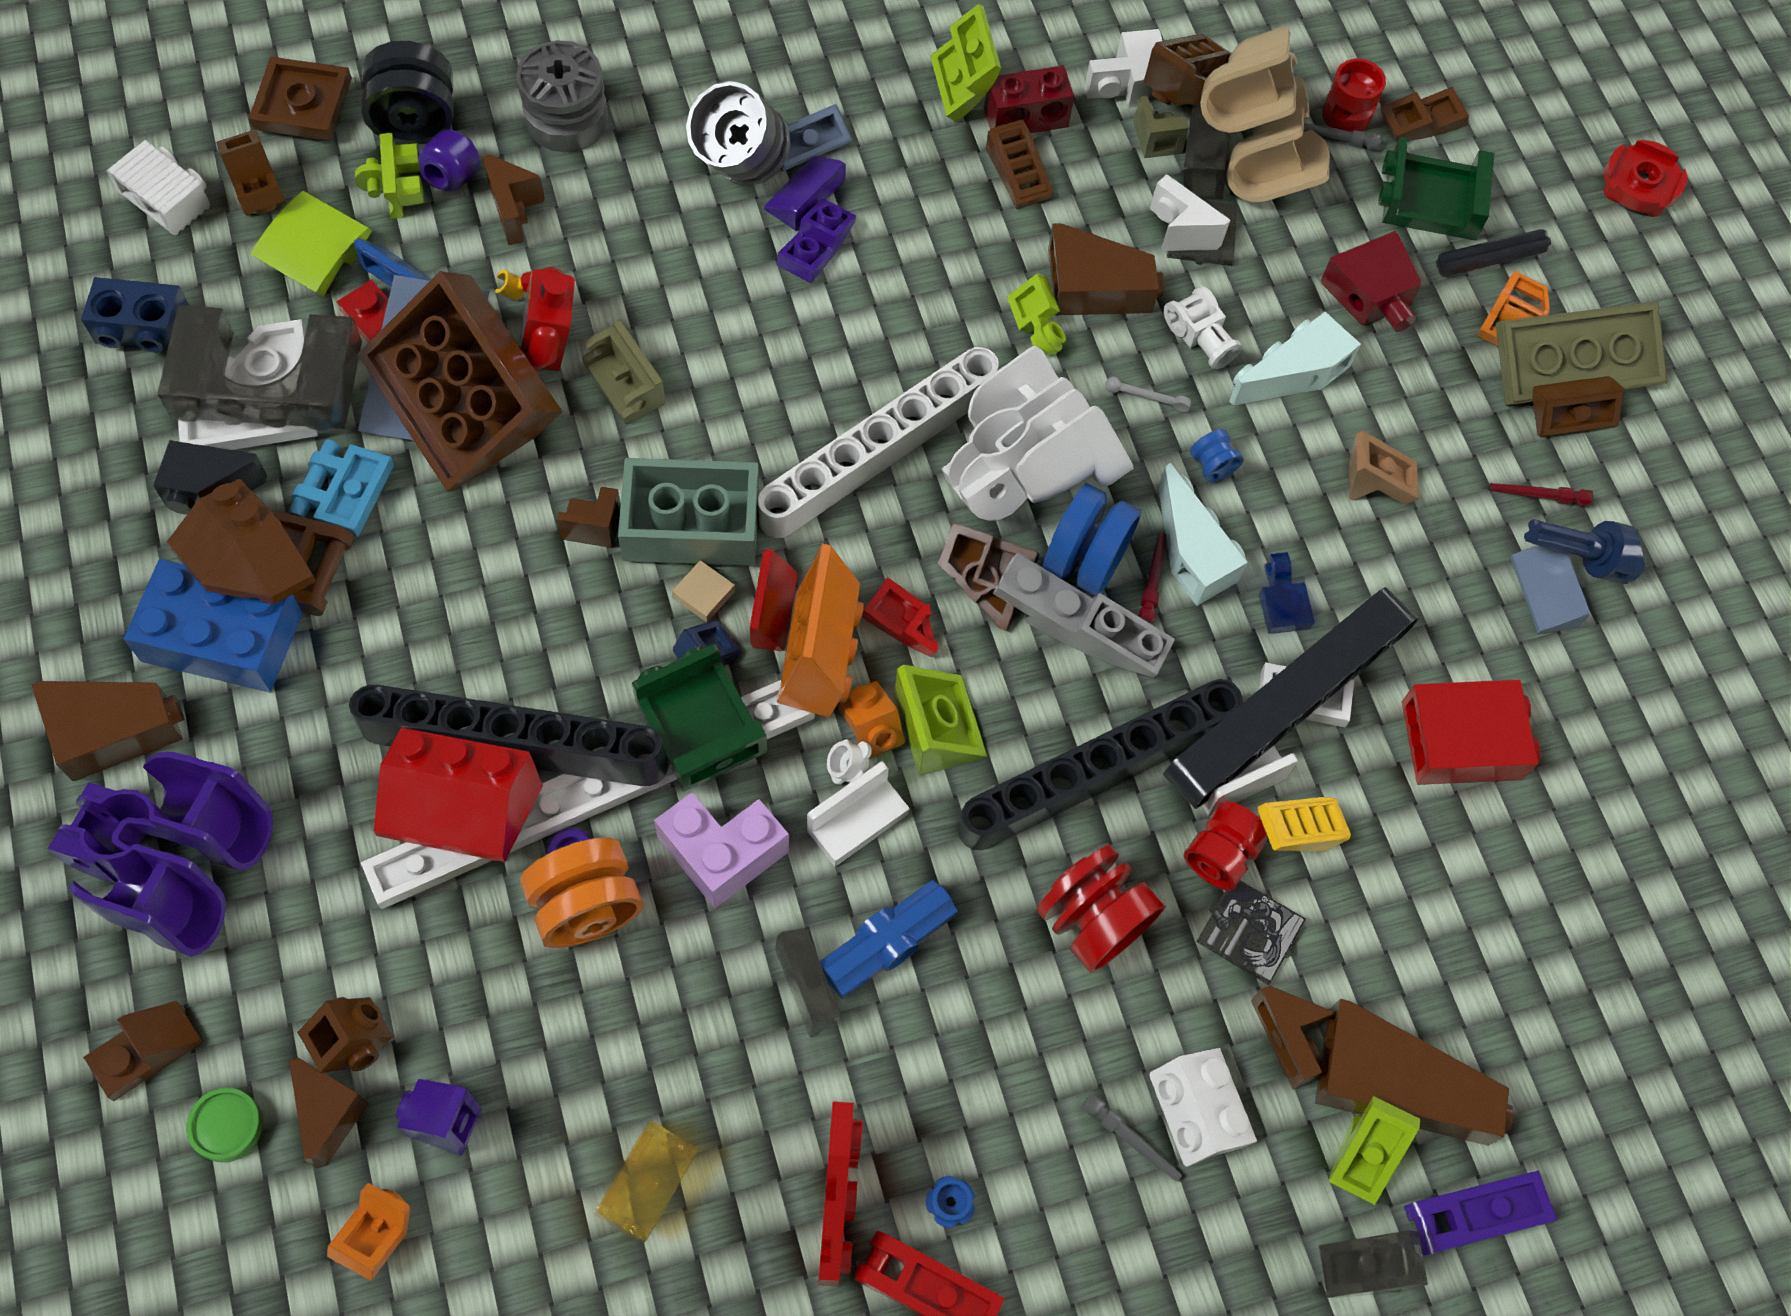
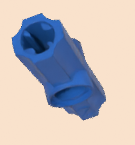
M932 880L893 909L890 906L886 907L867 919L857 930V935L818 962V968L834 993L843 999L883 969L887 972L903 963L918 949L921 941L957 916L958 911L944 888Z

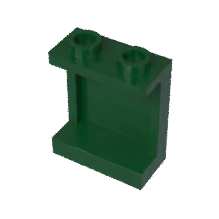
M1399 137L1394 151L1387 150L1382 166V174L1388 175L1387 182L1384 181L1378 199V205L1384 206L1382 223L1476 241L1489 217L1495 153L1479 150L1472 165L1406 153L1408 138Z
M716 644L706 648L702 646L692 648L680 657V660L665 667H651L642 672L638 679L632 682L635 701L648 726L654 728L660 734L667 762L683 792L767 752V735L759 720L753 721L722 664L721 653Z

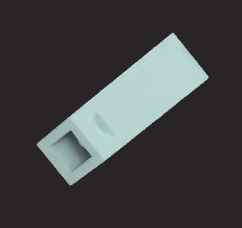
M1326 312L1322 313L1312 322L1307 319L1294 330L1291 338L1284 344L1280 341L1273 344L1264 354L1262 361L1255 366L1248 364L1238 372L1233 380L1235 387L1229 402L1232 405H1239L1321 390L1351 367L1361 344Z
M1169 463L1164 468L1158 490L1171 573L1196 606L1238 583L1248 562L1241 546L1236 541L1230 540L1222 530L1213 510L1209 507H1204L1194 494V489L1189 479L1183 474H1179L1173 465Z

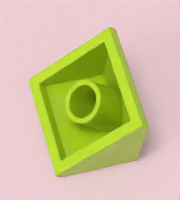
M902 665L897 668L894 695L918 774L932 773L986 758V750L962 675L909 665Z

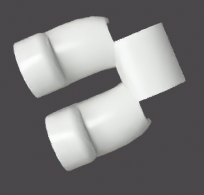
M1032 346L984 380L975 390L968 409L969 420L975 429L969 436V442L964 444L954 454L951 462L944 466L942 471L945 479L967 507L978 518L991 521L1000 520L1013 514L1027 498L1032 503L1051 499L1074 487L1089 476H1092L1099 485L1108 486L1134 468L1104 412L1098 406L1090 407L1083 394L1079 390L1074 389L1067 378H1058L1044 352L1039 347Z

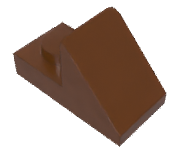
M482 156L488 184L508 245L525 242L521 225L527 224L528 220L524 207L545 201L541 178L531 171L495 156Z
M1270 985L1260 989L1251 1002L1292 1089L1294 1090L1311 1083L1322 1073L1319 1067L1321 1065V1057L1315 1043L1310 1038H1305L1303 1032L1322 1025L1333 1015V1012Z
M173 1001L121 1016L117 1021L123 1031L83 1058L107 1098L115 1101L203 1043L179 1002Z

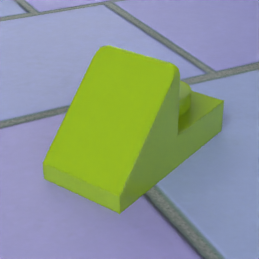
M1373 1096L1362 1117L1355 1115L1351 1120L1329 1176V1182L1375 1205L1419 1131L1420 1118Z

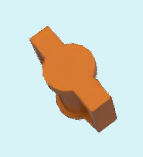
M1514 270L1477 336L1498 346L1496 327L1492 325L1495 320L1500 322L1549 315L1548 287ZM1515 289L1539 301L1540 309L1510 294L1511 291Z

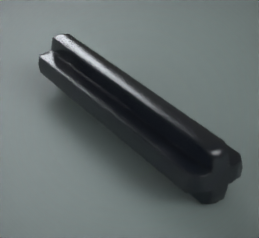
M1539 229L1443 252L1438 255L1436 267L1439 274L1445 277L1545 253L1551 245V238L1548 237L1546 230Z

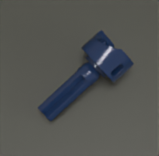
M1532 519L1528 523L1529 531L1524 534L1526 542L1582 557L1586 572L1595 578L1628 584L1635 581L1645 569L1639 536L1634 526L1615 521H1603L1597 524L1591 532H1583Z

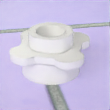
M845 739L836 743L831 748L827 757V770L835 784L841 785L844 781L851 783L867 772L871 755L870 744L862 741L855 745L852 741Z

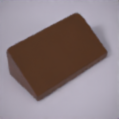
M1610 376L1534 386L1533 403L1537 435L1545 437L1617 427L1619 425L1625 389Z

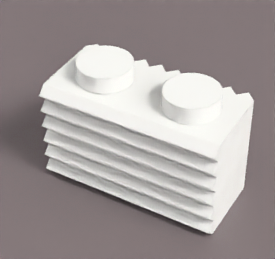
M144 140L106 170L116 190L173 235H178L179 230H184L185 225H190L191 221L196 220L198 215H202L204 210H209L210 203L204 191L207 188L204 180L191 168L184 171L178 165L174 156L162 146L155 149L152 144Z

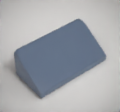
M837 104L787 124L791 145L787 160L780 170L782 172L811 160L814 156H820L853 141Z
M1537 545L1512 554L1510 558L1537 634L1578 628L1590 614L1589 608L1568 553Z

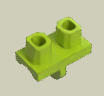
M392 133L380 134L381 165L378 164L376 158H368L366 164L356 169L355 183L360 189L367 191L368 196L371 198H378L380 191H383L385 199L389 200L391 219L404 218L403 206L424 203L420 175L401 177V173L420 171L417 143L395 145Z

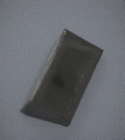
M806 928L783 931L777 935L775 951L809 1037H814L838 1020L841 1014Z

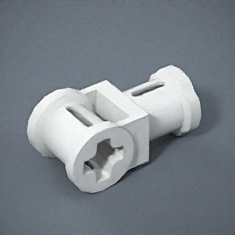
M1200 286L1194 289L1191 296L1179 302L1170 301L1164 306V316L1171 331L1175 335L1182 337L1189 348L1199 344L1210 358L1208 364L1212 369L1217 370L1225 367L1240 354L1243 346L1238 340H1232L1222 327L1226 316L1218 307L1216 298L1208 288Z

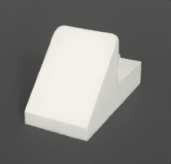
M1167 174L1156 184L1150 210L1156 213L1162 221L1170 224L1167 228L1162 250H1217L1222 246L1230 219Z

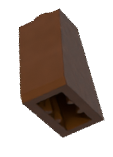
M1062 223L1052 224L1048 254L1053 295L1060 310L1055 316L1153 312L1157 297H1162L1164 291V276L1162 272H1157L1155 255Z
M39 681L31 684L56 765L72 781L183 740L178 726L179 722L185 720L180 704L175 695L167 697L156 682Z

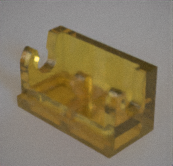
M651 1120L645 1125L593 1215L636 1240L640 1239L646 1242L699 1149Z

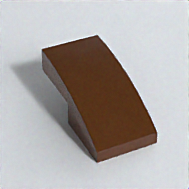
M1453 87L1423 99L1415 92L1380 107V112L1396 141H1398L1399 137L1408 138V141L1428 138L1468 125L1469 115Z

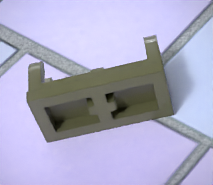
M620 319L613 322V326L591 336L584 342V345L590 352L582 356L583 363L625 425L665 405L662 379Z

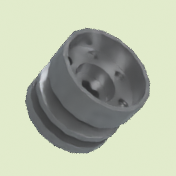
M556 40L542 43L528 51L518 64L516 79L529 135L538 145L557 152L569 153L583 150L597 142L605 132L608 122L603 74L598 58L587 47L571 41Z
M732 81L714 84L702 92L690 108L686 128L687 139L694 154L731 182L745 186L764 183L776 175L786 162L791 145L789 127L783 116L747 85Z

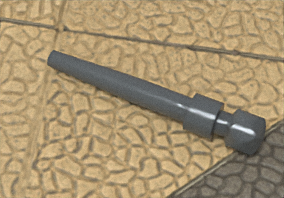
M1304 123L1303 132L1312 129L1319 136L1349 142L1350 146L1361 148L1362 145H1365L1369 150L1379 151L1383 144L1382 135L1371 133L1370 136H1367L1363 131L1353 130V132Z
M1093 1094L1085 1100L1083 1110L1091 1117L1101 1119L1100 1124L1110 1133L1114 1131L1137 1152L1176 1182L1181 1178L1182 1174L1142 1137L1122 1121L1123 1117L1112 1108L1108 1110L1101 1098Z

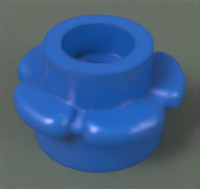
M945 1176L938 1179L934 1183V1189L927 1193L926 1207L928 1212L933 1213L935 1216L934 1220L942 1227L953 1228L957 1223L965 1224L972 1218L975 1211L972 1200H974L975 1194L972 1187L966 1181L957 1180L952 1176ZM947 1198H954L956 1201L955 1206L949 1207L946 1204Z

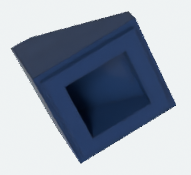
M718 619L684 629L673 646V652L680 660V657L692 648L698 646L706 648L716 644L721 653L723 666L734 661L742 654Z

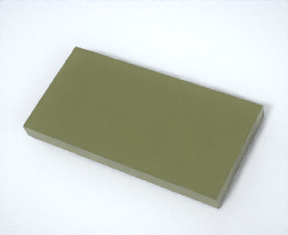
M1658 301L1506 320L1496 323L1505 405L1533 402L1534 386L1604 376L1612 377L1624 389L1667 384Z

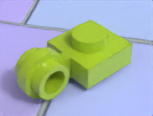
M1037 273L1010 293L1007 299L1019 330L1028 334L1034 330V334L1031 335L1033 346L1039 347L1045 356L1047 354L1055 355L1062 349L1066 336L1056 322L1050 321L1048 323L1047 321L1060 310L1047 277Z

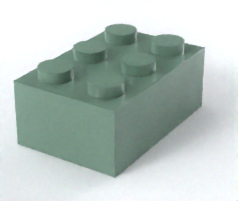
M625 458L618 532L622 560L697 564L701 560L705 564L755 566L759 496L758 463Z

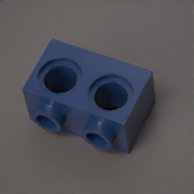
M94 277L81 321L95 344H100L107 348L124 346L142 348L154 353L161 352L162 350L180 352L191 308L179 285Z

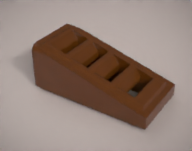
M1024 120L991 128L987 134L986 151L1015 208L1019 209L1052 199L1053 190ZM1021 154V157H1017L1011 160L1008 159L1009 157ZM1029 169L1027 172L1014 175L1015 172ZM1035 181L1036 186L1020 190L1019 186Z

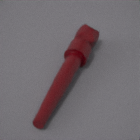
M1490 483L1489 486L1490 491L1556 500L1558 504L1571 505L1572 502H1575L1577 506L1588 507L1593 502V491L1581 489L1578 492H1574L1573 488L1568 487L1553 489Z
M1165 533L1158 534L1147 587L1142 593L1140 603L1142 607L1138 614V617L1151 625L1155 622V609L1158 607L1160 598L1158 587L1166 541Z

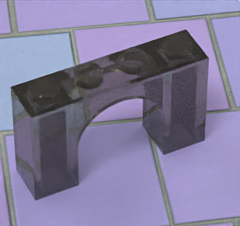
M178 306L157 392L170 418L183 422L212 420L228 425L257 423L272 428H282L286 425L303 426L317 431H326L330 428H346L359 361L357 354L360 352L362 339L353 317L310 314L301 356L293 369L282 378L268 384L243 385L225 377L234 332L223 309Z

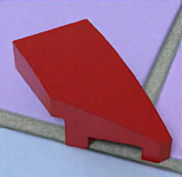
M887 577L863 610L862 617L896 640L929 657H932L939 649L937 640L934 641L930 624V605L923 604V602Z

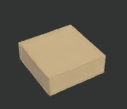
M700 560L672 590V597L707 623L733 595L735 585Z

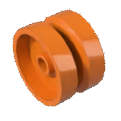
M608 837L576 842L547 854L524 870L519 880L529 906L539 909L534 921L545 947L554 949L566 948L593 941L625 926L642 911L644 904L634 879L624 876L629 867L618 840Z

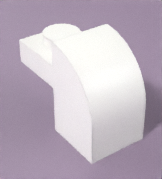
M1160 30L1121 32L1116 58L1090 60L1084 86L1087 99L1112 98L1125 95L1128 108L1137 106L1139 97L1148 96V99L1153 96L1151 94L1153 89L1143 82L1152 48L1156 42L1162 41Z

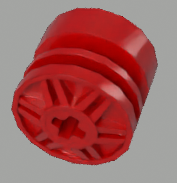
M1109 844L1098 849L1090 856L1080 859L1068 868L1054 882L1051 890L1036 909V912L1043 920H1049L1064 911L1052 927V930L1057 935H1061L1076 926L1082 930L1074 939L1070 950L1090 973L1098 971L1128 948L1158 919L1167 907L1144 882L1135 885L1125 892L1120 888L1128 878L1132 868L1128 863L1124 862L1107 873L1119 856V853Z

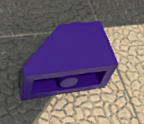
M418 1079L414 1090H407L398 1105L396 1119L400 1121L397 1128L409 1138L462 1156L482 1108L466 1088Z

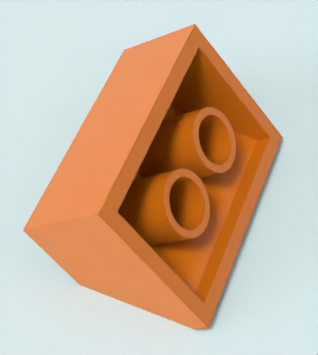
M824 543L821 544L796 593L777 703L830 717L838 702L845 703L850 693L852 676L846 675L847 665L852 664L857 651L858 639L852 638L853 628L856 629L861 620L864 603L858 601L860 582L832 546Z

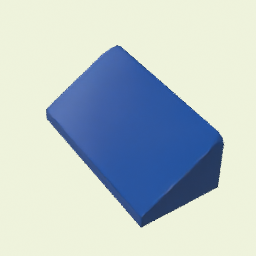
M360 238L354 242L362 268L390 287L392 286L394 275L428 281L432 279L380 245Z

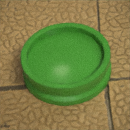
M235 1088L215 1089L202 1096L192 1107L186 1123L188 1141L196 1152L211 1161L220 1163L236 1161L246 1156L259 1142L264 1126L263 1114L257 1102L243 1091Z

